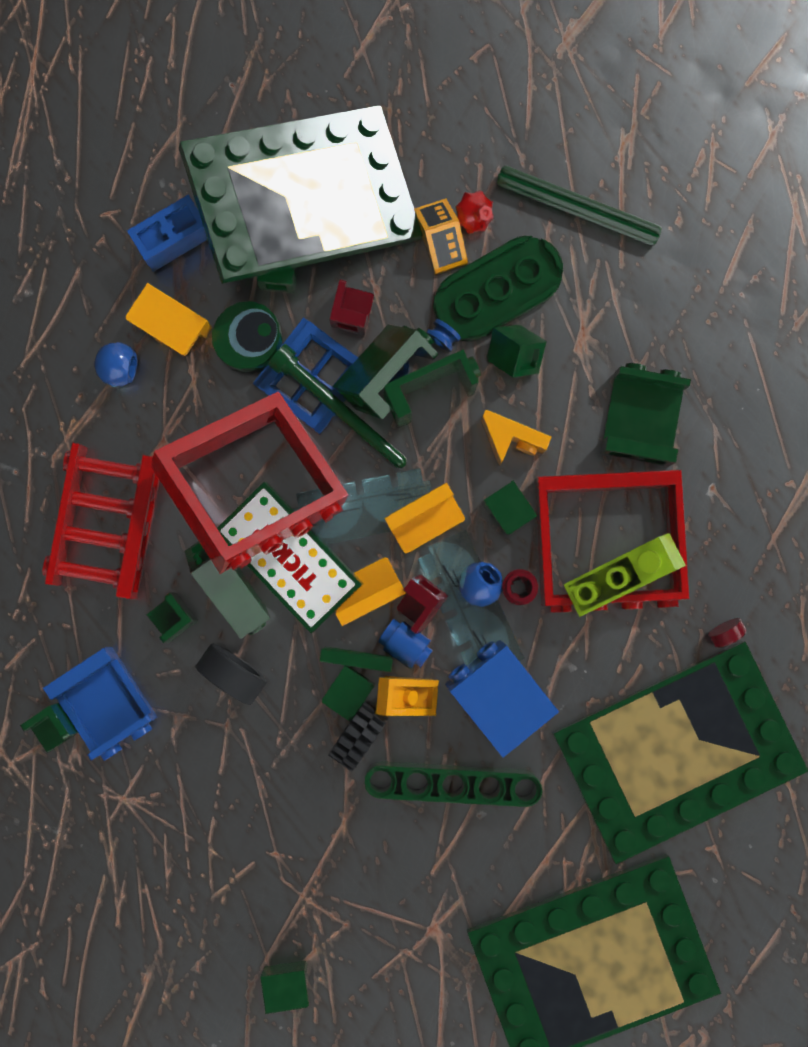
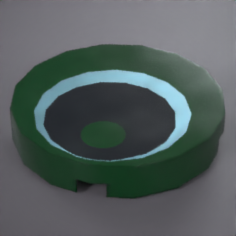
M253 301L238 302L226 308L217 318L212 330V345L217 356L232 369L241 372H251V370L257 368L261 369L268 366V362L282 345L280 323L274 313L265 305Z

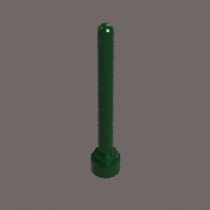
M285 343L273 355L267 365L277 374L282 372L285 376L288 374L292 376L396 468L406 466L407 459L403 454L298 364L300 360L295 356L297 353Z

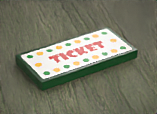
M263 482L217 529L228 546H231L295 511L267 482ZM312 529L299 538H295L292 535L284 539L283 544L270 554L264 555L263 552H260L251 557L252 561L247 565L311 634L363 585L362 581Z

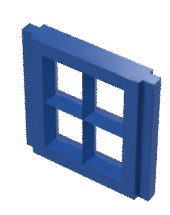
M303 317L282 346L285 343L297 353L296 357L300 355L311 339L327 351L312 371L298 362V364L345 403L346 399L333 386H330L318 377L317 374L332 355L347 365L341 376L358 357ZM266 366L253 382V385L267 396L279 391L296 418L320 435L335 414L321 402L312 413L297 402L306 389L300 385L292 397L288 396L276 387L284 374L282 372L277 374L271 367Z

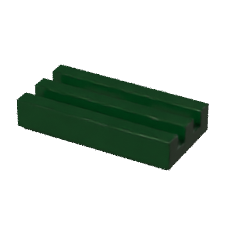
M325 646L321 649L319 662L391 672L393 658L392 656Z

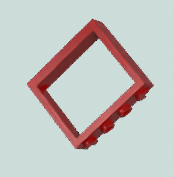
M279 391L155 450L151 463L154 473L220 574L231 568L232 570L238 567L240 569L244 568L252 561L251 557L260 552H263L264 555L272 553L283 544L284 539L292 535L295 538L305 535L313 528V524L321 519L325 522L332 520L334 515L343 511L342 506L349 495ZM275 422L324 496L228 546L179 471V468Z
M681 470L537 477L534 480L541 606H550L551 613L572 612L573 605L568 594L553 595L548 493L664 488L667 534L671 535L686 566L669 574L670 589L633 591L610 603L621 602L622 609H642L643 601H657V608L679 607L678 600L689 599ZM606 604L593 611L608 610V605Z

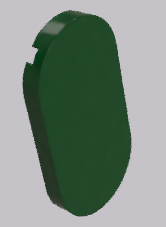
M519 236L506 242L442 281L434 297L433 311L435 319H439L452 327L460 335V341H476L488 336L493 332V328L507 325L545 303L556 293L563 274V262L559 252L550 242L542 238L541 240L532 238L533 236Z

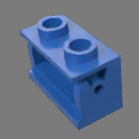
M189 194L127 230L143 259L153 272L207 241L199 211Z

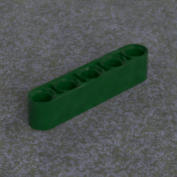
M381 761L370 765L364 780L365 788L371 796L392 800L530 807L538 803L543 792L538 778L532 772L524 769ZM384 771L388 773L391 777L389 786L381 789L376 788L371 782V776L375 772ZM413 773L423 774L427 779L426 786L421 790H412L406 783L408 777ZM450 775L459 776L463 781L460 790L453 793L447 792L442 786L446 777ZM486 777H492L498 780L497 790L492 794H483L479 791L480 782ZM523 779H528L533 782V791L528 796H518L515 793L517 783Z

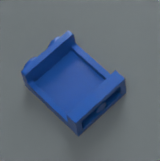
M498 640L496 643L491 641L481 647L476 654L478 657L469 665L462 664L455 668L449 674L448 678L450 680L445 683V686L499 754L505 757L558 714L559 711L509 647L501 640Z
M113 647L101 649L43 688L50 700H58L90 750V753L87 754L90 761L101 756L103 761L109 759L122 750L120 742L129 736L134 741L152 730L149 723L158 718Z

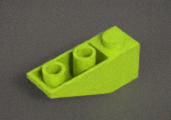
M668 533L563 585L579 617L686 565L671 535Z

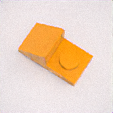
M485 410L481 419L499 466L504 460L511 441L517 443L516 449L535 456L537 452L543 454L547 450L552 438L547 434L489 410Z
M399 676L379 677L376 714L384 716H436L439 680Z

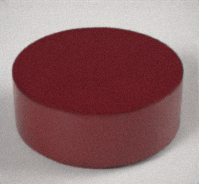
M734 618L718 625L708 635L715 647L722 648L740 640L746 634L747 629L740 618Z

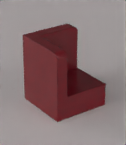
M340 279L329 319L331 327L365 335L374 301V294L350 288L347 286V281Z
M418 575L411 578L403 589L406 594L398 604L397 610L414 623L410 630L417 634L426 629L449 595L423 575Z

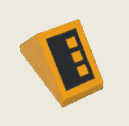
M447 198L414 208L434 274L438 275L468 265L459 219Z

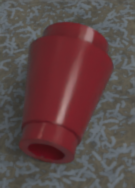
M513 570L503 580V594L512 604L526 605L533 601L538 593L537 579L527 570ZM514 581H520L523 584L522 593H513L511 586L514 585Z

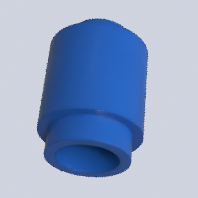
M393 619L379 638L378 643L384 646L383 650L410 670L415 664L421 668L433 651L428 647L431 640L420 632L415 634L410 630L412 627L406 622L400 623Z

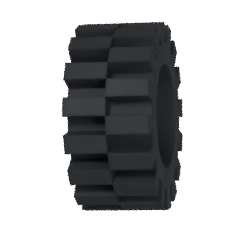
M365 701L352 721L347 725L328 756L352 772L365 753H367L372 743H374L389 717L376 714V708Z

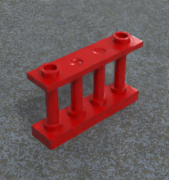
M72 443L71 451H66L63 460V470L66 471V477L51 554L45 557L42 574L46 576L45 584L61 586L63 576L112 584L113 588L117 589L116 597L137 599L160 482L151 468L153 457L143 455L141 463L133 466L86 457L87 447L78 443ZM83 471L133 480V483L137 484L135 498H130L128 501L79 492ZM81 506L126 514V517L130 519L128 533L124 532L123 535H116L73 527L76 507ZM70 541L119 549L120 553L124 554L121 568L118 567L115 571L66 562Z

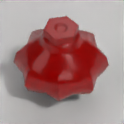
M483 191L465 192L461 201L455 206L460 226L464 227L468 234L476 231L485 232L488 224L494 219L492 211L493 201L488 199Z

